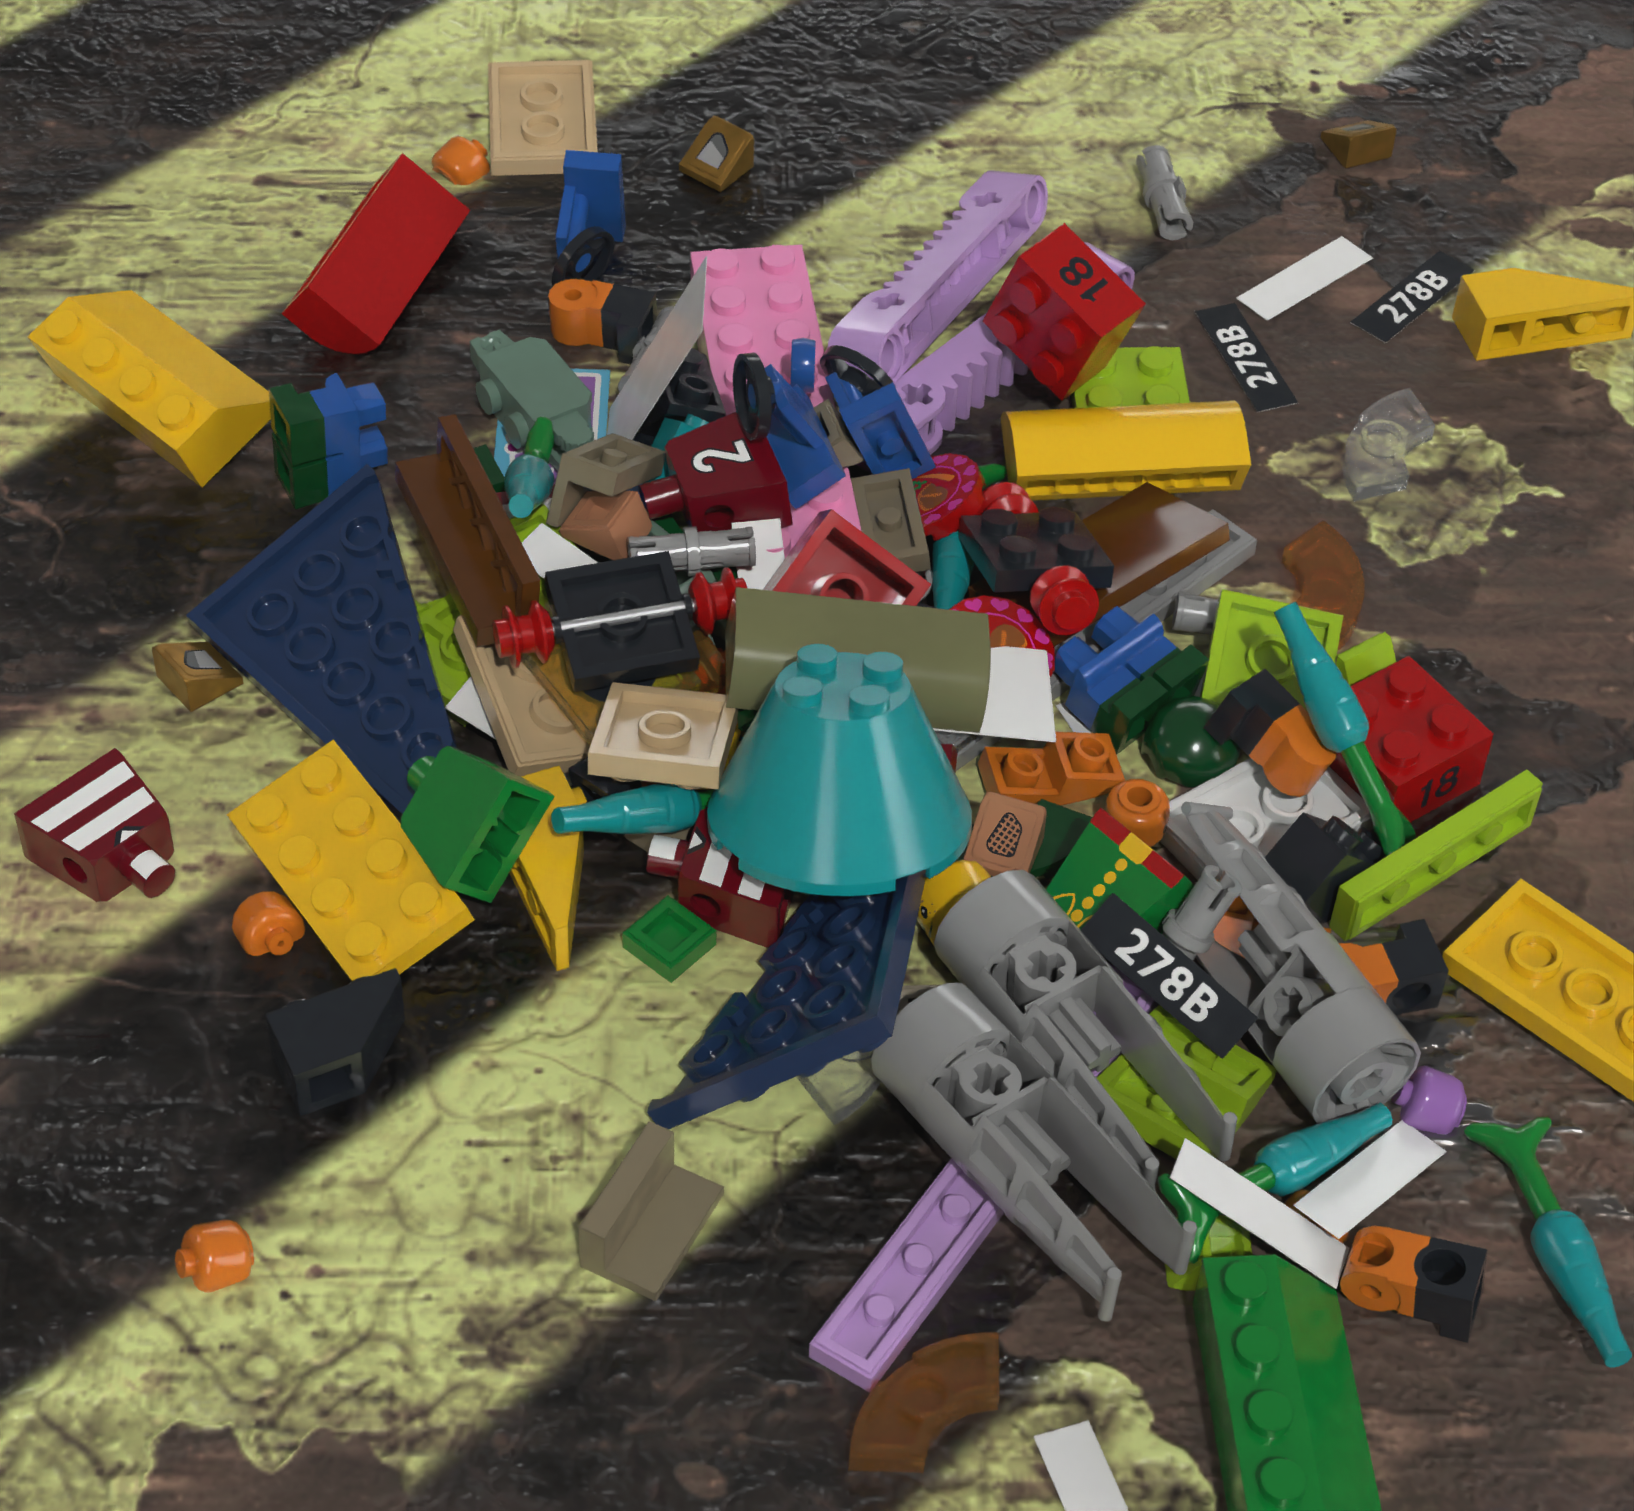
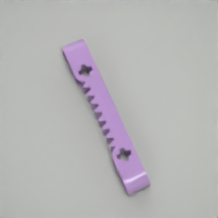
M992 170L985 172L961 197L959 201L960 210L952 213L953 220L944 221L943 230L933 232L934 240L925 241L923 243L924 250L915 251L913 253L914 260L903 263L904 271H896L893 274L894 281L885 282L883 284L884 289L871 292L862 298L835 326L830 335L828 347L839 345L863 354L880 366L892 381L896 383L1040 227L1044 220L1048 203V190L1044 178L1040 175ZM845 361L848 365L853 366V367H855V368L861 370L862 372H864L862 369L858 368L857 366H855V365H853V364H851V363ZM864 372L870 379L874 380L870 375Z
M1084 242L1132 289L1135 279L1132 267L1092 244ZM986 313L903 374L894 383L930 455L942 444L943 430H954L956 418L963 420L969 418L970 406L981 409L984 407L985 395L995 398L999 395L1000 384L1008 387L1013 384L1014 373L1023 376L1027 374L1028 367L1006 345L999 342L993 332L982 322ZM863 457L864 461L856 464V466L873 475Z

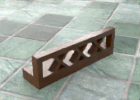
M456 414L438 417L436 454L396 461L395 481L476 647L495 643L492 622L493 620L502 619L503 605H508L515 616L528 614L532 600H536L539 603L541 580Z

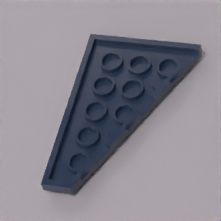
M368 464L186 614L194 630L318 744L323 747L334 739L385 805L400 819L415 794V791L407 782V775L411 766L422 757H437L439 751L446 746L458 749L382 486L375 471Z
M926 869L913 875L896 879V891L864 896H821L810 894L784 927L780 938L767 949L759 960L766 971L749 994L745 996L743 992L734 993L706 1029L703 1039L689 1051L680 1063V1066L687 1075L672 1095L662 1099H653L650 1102L647 1113L655 1124L669 1130L738 1100L741 1102L752 1101L774 1085L796 1076L801 1078L810 1077L834 1060L856 1051L859 1053L870 1052L892 1037L924 889Z

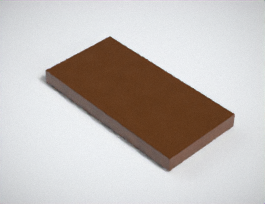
M1148 482L1083 519L1082 522L1114 564L1111 588H1094L1099 597V608L1094 620L1088 626L1100 620L1103 615L1114 607L1123 606L1230 540L1228 522ZM985 578L968 587L969 598L987 595L1009 599L1030 610L1041 622L1030 603L1031 591L994 593ZM1047 630L1054 647L1075 635H1057Z

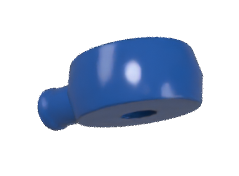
M799 338L792 340L790 386L793 387L798 384L805 393L814 392L816 341L808 338Z

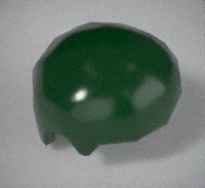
M1198 696L1174 698L1153 714L1142 740L1140 752L1141 755L1148 754L1158 778H1167L1187 788H1191L1216 778L1236 765L1241 748L1232 739L1221 745L1204 729L1219 707L1216 702Z

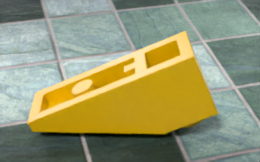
M1519 268L1461 275L1452 319L1476 361L1631 338L1634 328V287Z
M558 765L521 776L551 792L555 797L509 872L556 971L569 968L584 857L583 831L563 834L556 833L552 827L551 816L553 809L557 807L587 803L580 787L571 789Z

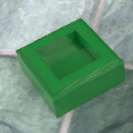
M669 895L622 933L623 948L670 983L716 945L717 940L716 929Z

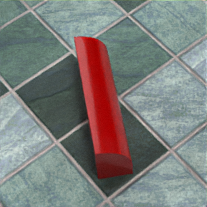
M402 153L375 181L281 314L310 338L332 350L347 354H361L374 350L381 344L470 212V209Z

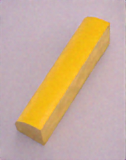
M1235 400L1007 411L1001 415L1008 482L1016 483L1024 488L1032 501L1124 496L1146 482L1170 494L1241 490L1251 467L1245 421L1242 410Z

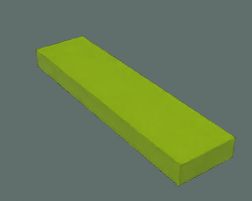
M1526 769L1340 885L1329 927L1344 941L1351 940L1531 826L1543 783Z

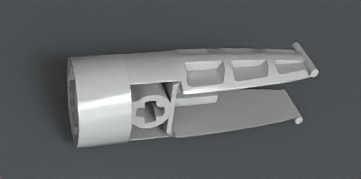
M1184 802L1181 806L1182 813L1186 816L1194 832L1222 872L1226 870L1240 882L1242 892L1239 896L1259 922L1253 931L1245 930L1238 938V941L1241 943L1239 950L1245 958L1214 941L1206 953H1198L1196 956L1202 970L1258 1017L1248 1029V1033L1316 1124L1358 1113L1376 1103L1385 1104L1407 1083L1417 1068L1421 1055L1417 1042L1343 950L1333 934L1327 932L1308 910L1298 892L1283 881L1266 861L1262 852L1254 844L1250 843L1229 821L1233 817L1232 808Z
M1011 870L995 875L968 891L949 910L938 927L934 941L939 958L956 979L969 988L1060 1084L1068 1090L1069 1094L1112 1138L1113 1143L1155 1190L1159 1161L1091 1072L1093 1068L1097 1072L1107 1068L1110 1059L1120 1054V1052L1183 1123L1220 1161H1228L1230 1159L1237 1123L1236 1114L1227 1112L1222 1115L1201 1086L1200 1079L1196 1073L1183 1062L1163 1036L1162 1028L1158 1022L1141 1008L1124 987L1121 976L1114 971L1035 876L1025 870Z
M945 983L926 991L904 1007L896 1016L892 1037L874 1049L871 1058L873 1073L956 1162L965 1175L974 1180L1005 1212V1216L1029 1236L1061 1270L1066 1272L1100 1302L1098 1311L1100 1320L1107 1322L1112 1319L1122 1272L1116 1267L1082 1222L1050 1187V1185L1058 1180V1175L1061 1171L1067 1169L1131 1234L1169 1266L1174 1273L1178 1275L1186 1273L1197 1231L1196 1223L1185 1221L1183 1226L1157 1195L1152 1185L1118 1149L1107 1132L1089 1116L1069 1094L1068 1090L1060 1084L969 988L962 983Z

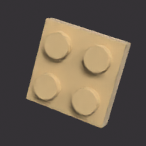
M612 682L588 751V775L610 777L620 782L640 780L674 784L680 788L690 790L700 788L719 790L738 722L737 715L739 709L727 708L726 695Z

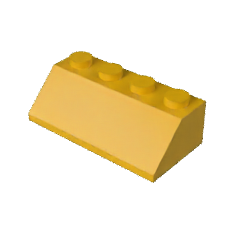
M132 290L69 296L27 336L57 377L201 488L271 420L268 390Z

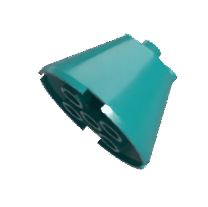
M810 644L798 650L797 661L786 666L773 683L727 765L720 781L719 790L714 789L708 803L707 825L710 838L716 849H722L724 845L726 849L739 858V870L762 882L807 894L864 896L896 891V879L913 875L925 869V876L930 879L951 866L961 856L970 840L972 810L943 747L908 677L903 672V660L890 652H874L865 655L837 652L836 649L825 644Z

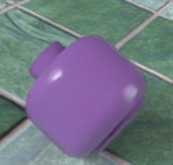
M1420 1066L1416 1068L1407 1083L1391 1098V1101L1401 1106L1400 1118L1407 1125L1417 1130L1449 1134L1461 1123L1466 1110L1467 1096L1463 1083L1456 1077L1430 1066Z

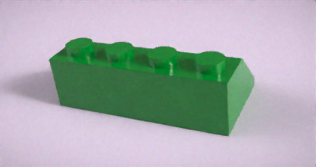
M1275 1254L1202 1258L1192 1306L1228 1511H1382L1337 1291Z

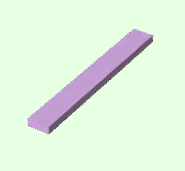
M1109 963L1114 971L1121 976L1127 991L1141 1008L1150 1014L1159 1004L1116 966ZM1120 1052V1054L1111 1058L1109 1061V1065H1111L1122 1053ZM1095 1068L1091 1069L1096 1078L1104 1071L1097 1072ZM952 1158L809 1343V1357L869 1393H871L1005 1213L974 1180L965 1175Z

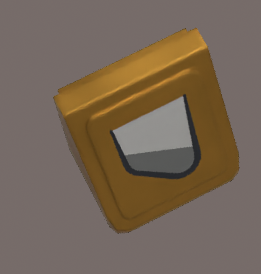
M713 116L704 125L679 163V171L722 192L754 166V137L751 133L718 116Z
M1366 120L1322 131L1320 138L1344 168H1350L1392 157L1397 129L1392 124Z
M209 642L164 643L152 647L156 676L190 712L244 684L243 677Z

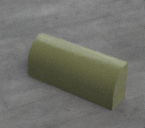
M741 587L735 588L725 629L727 708L758 711L779 673L786 666L797 661L798 650L810 644H825L833 647L837 652L865 655L874 652L896 654L903 660V672L908 677L933 728L980 733L986 710L990 681L991 648L988 614Z

